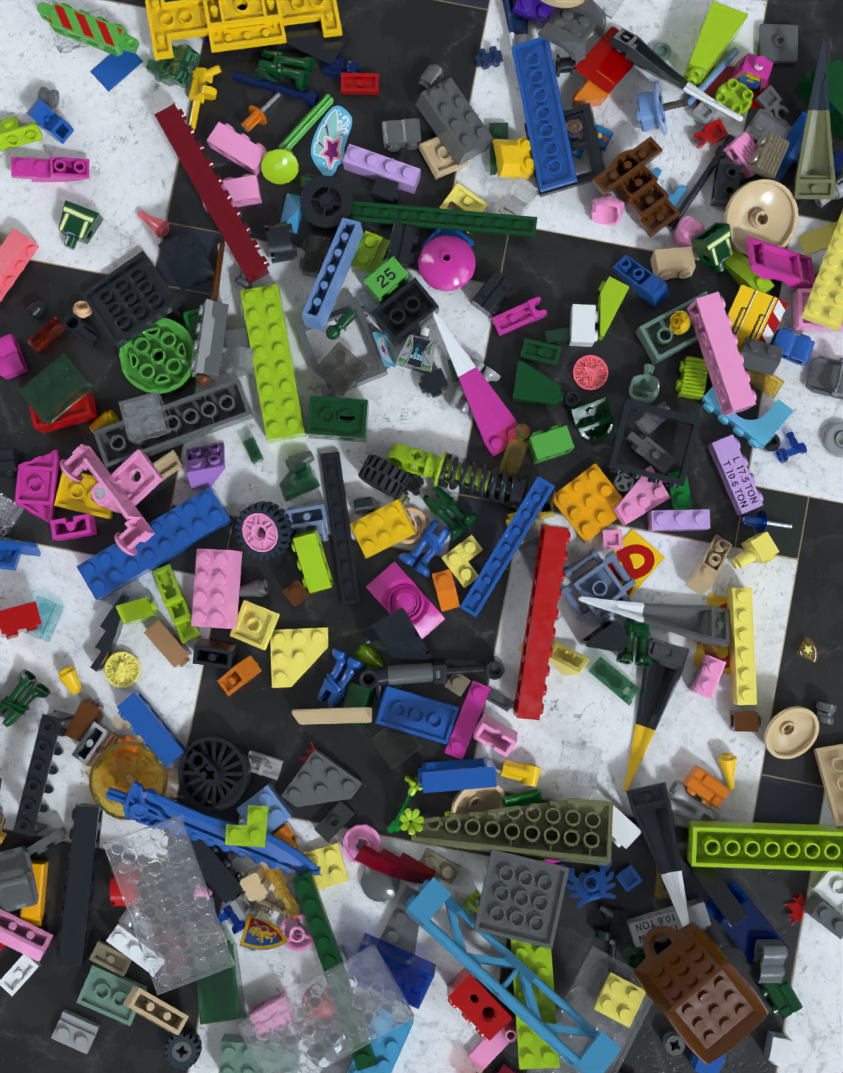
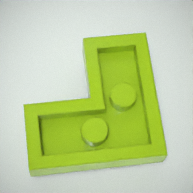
M248 805L247 825L227 824L225 845L265 847L268 806Z

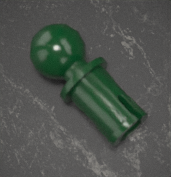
M348 308L338 320L335 319L334 321L337 324L330 325L326 329L327 338L330 340L338 339L341 330L346 331V327L358 317L356 313Z

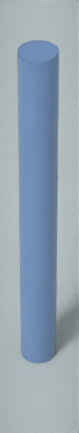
M734 47L697 88L704 92L735 58L739 50ZM690 95L688 97L689 106L687 107H690L697 98Z

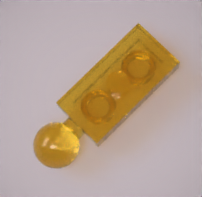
M519 424L515 428L516 438L510 436L498 469V474H501L504 469L508 470L509 478L514 472L518 474L528 446V442L523 440L530 435V428L526 424Z

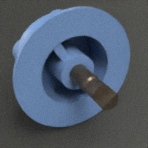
M658 80L654 83L653 92L635 94L636 103L639 105V109L636 110L638 122L640 121L642 132L659 127L662 134L666 135L667 121L665 111L689 106L688 99L664 103Z

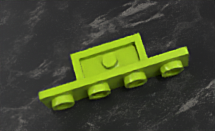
M18 116L6 117L0 120V151L43 140V135L36 122L20 126Z

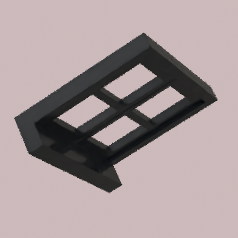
M590 103L565 110L564 115L566 122L577 118L581 119L585 140L571 144V150L575 152L587 148L592 171L577 175L578 182L541 192L535 170L534 174L540 197L591 183L593 178L605 170L593 109ZM524 123L527 139L530 141L527 124Z

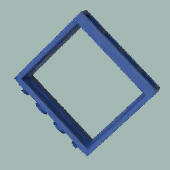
M491 757L422 763V768H418L419 788H423V793L497 787L495 765Z

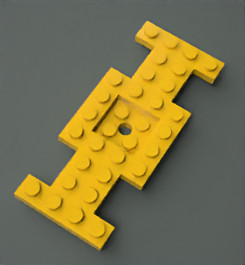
M145 0L155 60L174 58L171 42L173 40L209 36L212 53L287 43L284 26L321 21L324 38L342 35L336 0H178L165 2V0ZM241 4L247 6L245 10H239L237 7Z

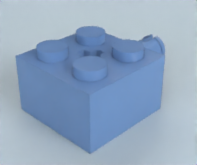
M271 782L236 809L243 818L239 825H247L248 805L268 806L267 833H271L293 815V811Z

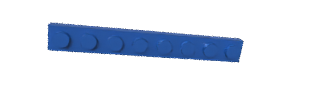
M541 476L537 477L461 604V609L477 617L556 485Z

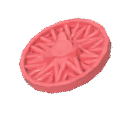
M583 356L574 365L573 378L582 389L596 390L606 382L608 368L606 363L598 356Z

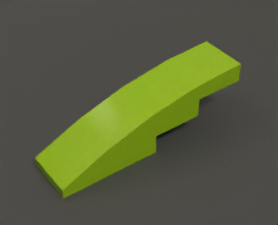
M168 564L152 571L163 603L168 609L173 624L176 626L181 642L185 645L202 637L198 627L191 626L192 611L172 566Z

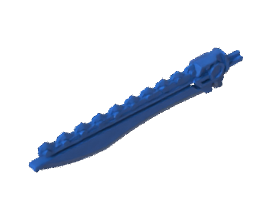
M133 781L129 793L110 787L106 794L107 799L124 804L123 811L127 819L135 820L152 828H170L176 835L187 834L192 841L201 839L207 846L218 845L223 852L234 851L239 858L248 856L254 863L265 862L270 869L282 868L285 874L295 873L300 875L311 870L315 875L320 874V866H317L288 843L267 832L265 847L225 845L226 825L238 824L193 810L158 794L152 788L145 790L143 785L137 781Z

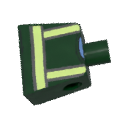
M65 200L59 223V231L67 236L63 245L74 250L78 241L88 244L103 221L102 216L98 212Z
M714 223L693 238L691 242L701 264L714 266L715 272H721L726 269L724 260L733 254L731 229L728 223Z

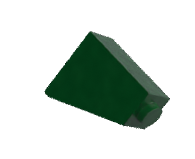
M518 361L512 402L557 408L558 404L562 403L563 392H560L561 386L523 361Z

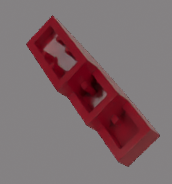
M366 844L362 845L354 859L373 870L413 883L423 884L426 879L431 881L437 873L404 852L398 857L385 848L379 853Z

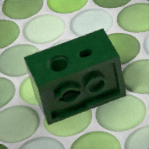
M310 395L307 425L308 437L312 439L366 443L369 415L368 400Z

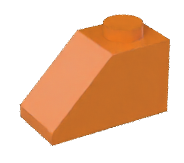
M451 569L432 574L441 612L460 607Z
M250 655L235 665L217 682L229 697L262 670Z

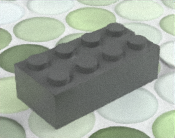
M452 78L439 83L437 87L433 86L421 92L416 106L457 165L487 151L494 138Z

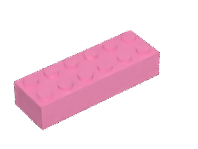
M719 292L695 299L687 309L723 417L754 406L756 404V394L753 389L751 390L749 384L750 376L744 369V358L742 353L738 351V340L736 335L732 333L730 327L732 325L729 315H726L724 309V298L720 297Z

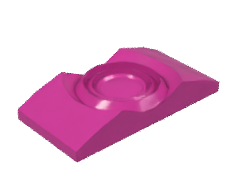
M750 236L746 238L749 264L754 273L762 279L784 281L789 288L812 289L815 274L811 257Z
M395 561L366 586L389 614L403 607L421 639L445 619Z

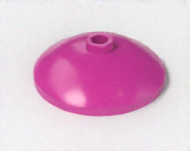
M441 236L431 240L425 245L419 256V271L423 280L430 287L439 291L447 292L462 288L470 281L475 271V255L471 247L462 239L454 236ZM448 256L450 260L445 261L443 258Z

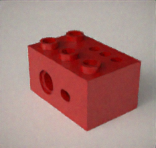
M83 377L25 391L34 429L42 433L98 418L90 382Z
M465 967L447 984L448 1002L453 1008L456 1009L458 1007L461 1010L462 1017L468 1023L472 1022L476 1026L475 1030L482 1038L486 1037L490 1041L513 1018L511 1010Z

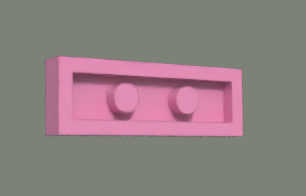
M513 1015V1018L490 1041L484 1037L468 1054V1058L481 1071L491 1063L509 1042H514L517 1039L516 1018Z

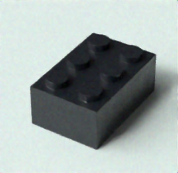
M413 278L370 314L371 319L393 346L396 347L410 334L433 317V313H439V306L420 282Z

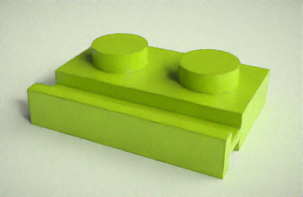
M365 231L351 267L365 273H369L372 270L375 272L380 268L379 265L386 256L390 240Z

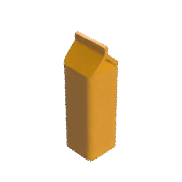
M31 860L39 894L38 903L30 907L21 908L20 914L22 920L34 926H41L44 916L49 861Z

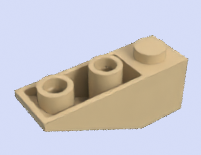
M716 534L692 571L685 586L701 596L711 588L732 544Z

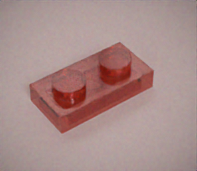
M54 317L27 341L37 353L45 349L54 338L59 337L66 328L57 317Z

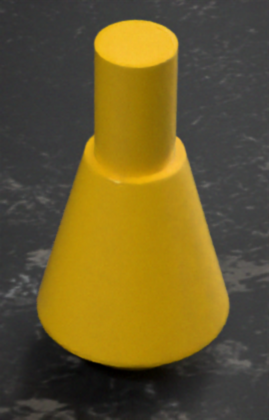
M729 752L722 753L717 760L726 777L727 788L732 790L735 789L734 776L737 756Z

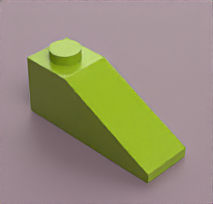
M733 247V254L724 260L728 272L740 287L745 285L765 294L769 292L775 285L770 279H762L750 268L749 259Z
M610 276L606 282L602 281L598 289L601 292L598 297V340L600 341L603 339L629 289V286Z
M144 597L116 606L124 625L139 624L158 615L156 611L158 610L157 603L154 599L151 600L150 597Z

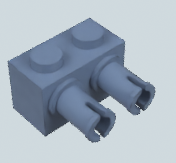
M326 500L289 506L287 508L286 514L290 517L288 522H292V526L289 528L296 529V534L307 532V526L313 525L318 530L321 542L322 540H329L326 523L329 521Z

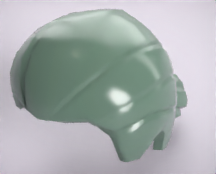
M645 364L643 367L644 373L633 377L629 386V395L634 401L650 404L659 394L660 383L656 377L652 376L654 365Z

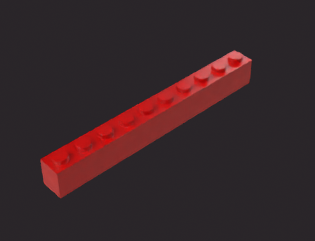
M541 523L513 714L516 718L540 720V714L542 715L544 712L542 701L543 696L547 693L545 682L546 677L550 673L548 662L553 654L551 643L556 635L554 624L559 615L557 604L562 596L560 585L565 576L563 565L567 561L568 553L566 546L570 542L571 537L569 528L565 526Z

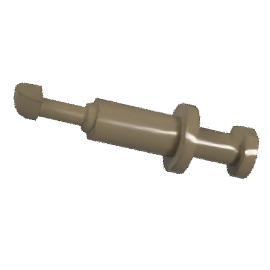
M244 894V899L248 900L246 894ZM266 899L259 902L254 900L257 905L270 909L271 914L274 911L283 914V917L287 914L288 907L278 906V901L273 903Z

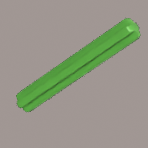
M325 94L279 145V149L291 150L334 102L329 94Z

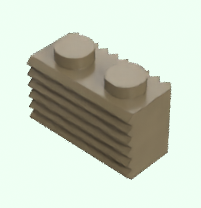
M774 132L762 135L757 142L756 152L753 153L749 160L750 166L748 170L763 179L769 180L774 178L790 142Z

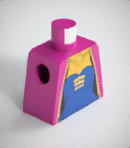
M748 53L736 63L731 79H736L748 88L762 93L774 63L767 60L764 56Z

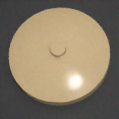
M768 179L754 180L741 186L732 195L726 206L724 223L730 224L733 247L738 252L748 256L746 244L748 236L782 248L788 245L797 228L798 208L794 196L784 185Z

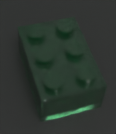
M63 353L19 389L18 392L40 419L50 425L90 392L94 386L75 363Z

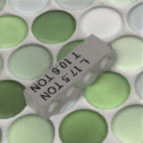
M701 898L686 902L689 923L694 922L703 930L711 925L705 903ZM674 905L630 918L626 921L632 942L636 948H643L645 935L656 926H668L676 931L683 928ZM659 937L655 942L663 943L668 941L669 938Z

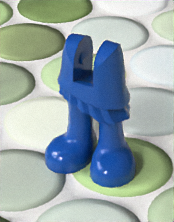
M436 519L431 521L422 530L421 538L411 552L401 553L398 557L405 564L413 567L423 549L428 545V550L414 567V570L427 578L431 572L428 568L430 561L435 554L439 556V550L442 551V547L450 533V529L445 527L440 532L439 537L435 535L433 531L436 530L439 521Z
M333 648L332 655L336 658V663L331 673L327 671V678L324 677L317 699L321 702H325L328 699V706L335 708L341 698L346 695L344 693L346 685L354 673L362 669L365 664L351 655ZM347 664V668L339 681L338 678Z

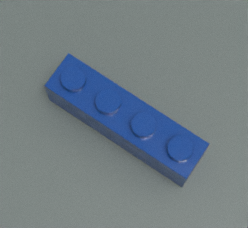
M139 691L131 694L117 706L119 716L131 724L132 732L137 736L140 735L144 740L142 742L149 751L152 750L156 755L155 759L161 766H169L185 752V746Z

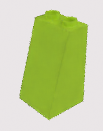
M712 1L683 74L687 81L693 85L699 86L737 37L748 17V13Z

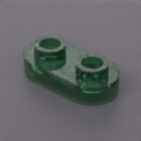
M633 944L627 945L622 952V957L629 966L638 967L646 958L643 948H636ZM654 947V950L657 954L661 953L656 947ZM636 954V958L630 959V955Z

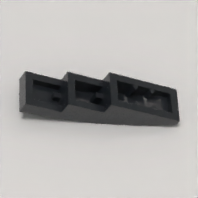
M122 594L100 625L106 631L95 646L101 652L90 668L96 672L102 671L121 634L123 622L116 606L129 602V596L126 594Z
M687 858L683 860L731 928L748 917V914L713 867H695L690 865Z

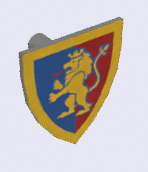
M248 914L239 946L255 951L270 950L288 943L283 932L276 925L269 921L258 920L253 915Z

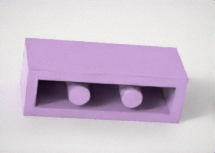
M710 509L657 510L647 513L648 532L710 529Z

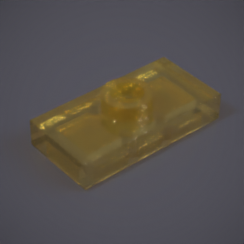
M746 369L750 376L749 384L772 398L776 397L785 382L774 374L770 376Z

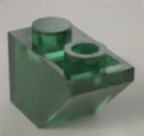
M305 462L290 469L279 486L284 500L287 502L320 487V483L315 470L309 462Z

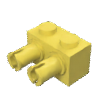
M763 532L742 542L741 545L744 552L731 558L730 562L735 569L739 567L742 569L750 563H768L776 558L774 555L779 550L769 533Z

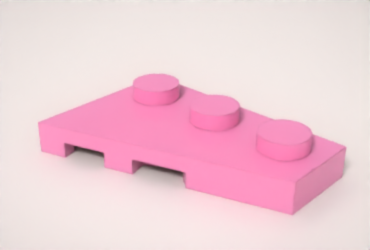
M651 465L647 467L646 471L655 473ZM640 477L634 483L630 491L626 493L613 509L623 526L671 498L661 481H659V484L647 482L648 478Z

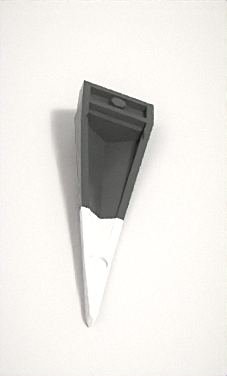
M583 596L578 599L581 602L704 644L711 643L727 647L730 644L728 609L713 605L652 604Z

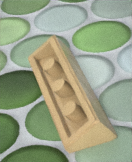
M371 707L292 710L293 716L301 725L372 722Z

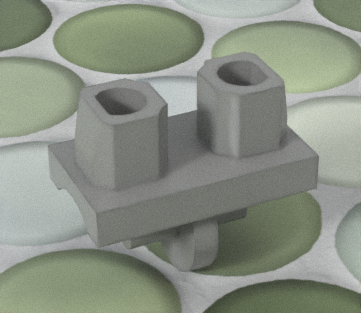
M250 750L248 759L251 772L278 780L284 760Z

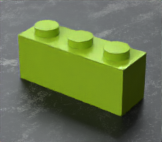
M314 529L296 534L293 537V541H291V545L299 558L297 559V565L299 570L303 571L304 577L302 581L305 589L308 588L309 593L332 588L333 579L318 530Z

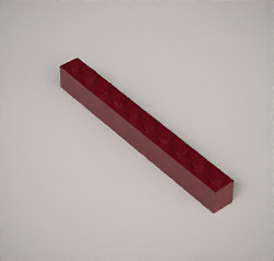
M172 104L154 114L249 284L269 274L267 267L270 264L265 256H260L258 252L260 247L255 239L251 240L248 235L251 231L246 222L242 224L239 219L242 217L237 206L233 208L230 201L233 199L228 190L224 191L221 185L224 183L219 174L215 175L212 169L215 167L210 158L204 157L203 152H205V149L201 142L195 141L194 136H196V133L191 124L186 125L184 120L187 117L182 108L178 110L176 105Z

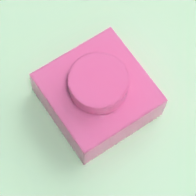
M602 530V550L623 549L622 530Z

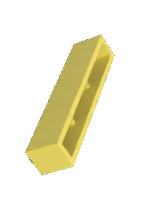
M752 587L727 588V607L730 622L729 653L732 704L757 705Z

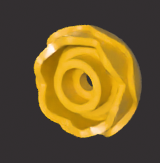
M683 310L676 311L670 317L671 324L669 328L673 331V334L685 333L691 324L689 315Z

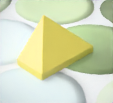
M557 641L552 646L553 654L549 658V661L562 675H580L589 661L588 657Z

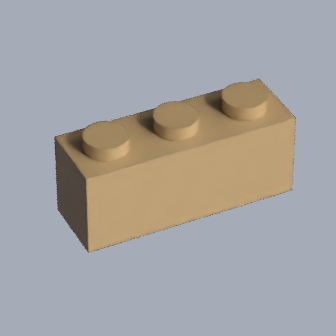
M135 986L132 987L123 1003L125 1007L176 1035L180 1034L189 1017Z

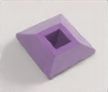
M224 442L187 449L186 473L192 490L211 487L225 470Z

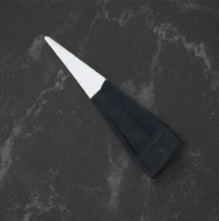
M622 28L613 37L610 45L614 46V49L620 53H627L625 61L740 122L742 121L743 117L719 103L676 72L639 36Z
M666 782L627 790L631 811L684 927L689 924V916L672 802Z

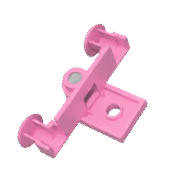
M81 444L72 452L73 455L68 460L61 459L60 467L68 478L76 482L83 481L81 474L83 470L92 473L97 480V484L91 491L93 500L99 506L122 513L127 520L125 523L127 529L123 533L117 532L115 534L116 544L126 554L136 555L138 553L136 545L139 542H147L155 532L135 506L164 478L141 449L134 452L117 470L110 474L92 448ZM139 471L141 478L136 482L134 476Z

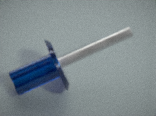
M760 510L757 515L743 514L741 519L743 525L754 526L758 534L762 533L767 525L792 528V524L768 521L764 510Z

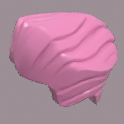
M610 194L593 199L591 202L592 220L595 223L604 225L618 224L623 214L624 202Z
M690 216L681 219L672 235L678 248L692 247V251H694L691 240L705 230L704 225Z

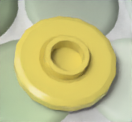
M129 652L112 654L104 666V674L110 684L124 688L133 685L138 680L141 670L138 659Z

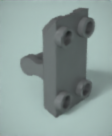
M820 356L812 359L805 387L813 393L843 400V358L835 360Z
M25 846L1 851L0 906L10 912L36 905L39 894L28 850Z

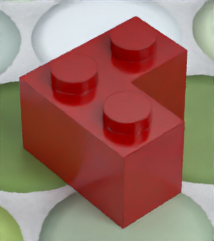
M36 601L0 611V634L2 638L6 637L7 640L19 637V633L23 630H26L27 633L39 630L38 626L42 625Z

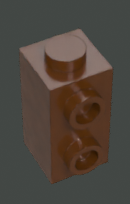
M90 697L81 701L65 736L80 742L94 722L99 723L102 720L104 706L100 705L99 700Z

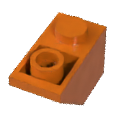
M586 78L583 83L585 86L581 90L578 89L572 97L574 99L572 107L575 108L590 103L591 107L601 106L611 92L605 93Z

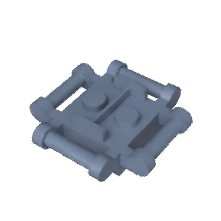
M592 548L588 551L589 554L569 568L563 569L570 583L562 587L561 591L562 596L565 597L577 614V619L580 623L594 615L597 622L602 626L606 623L607 619L616 613L605 611L603 614H600L599 612L603 609L587 603L585 604L589 609L584 612L570 591L575 588L580 597L617 600L621 597V601L632 602L627 596L626 591L633 587L636 582L625 571L617 559L618 556L615 551L602 559L597 551ZM593 559L596 561L597 564L579 577L575 578L573 576L576 571ZM609 563L613 565V567L618 572L622 580L625 582L623 585L620 584V582L617 580L613 572L608 567Z

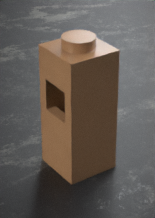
M163 620L156 621L144 632L174 668L179 666L182 668L190 661L189 657L192 653Z

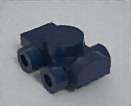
M496 46L490 47L489 53H486L484 48L478 50L479 55H475L477 68L482 67L483 70H486L492 65L493 67H499L500 63L503 62L501 50L497 51Z

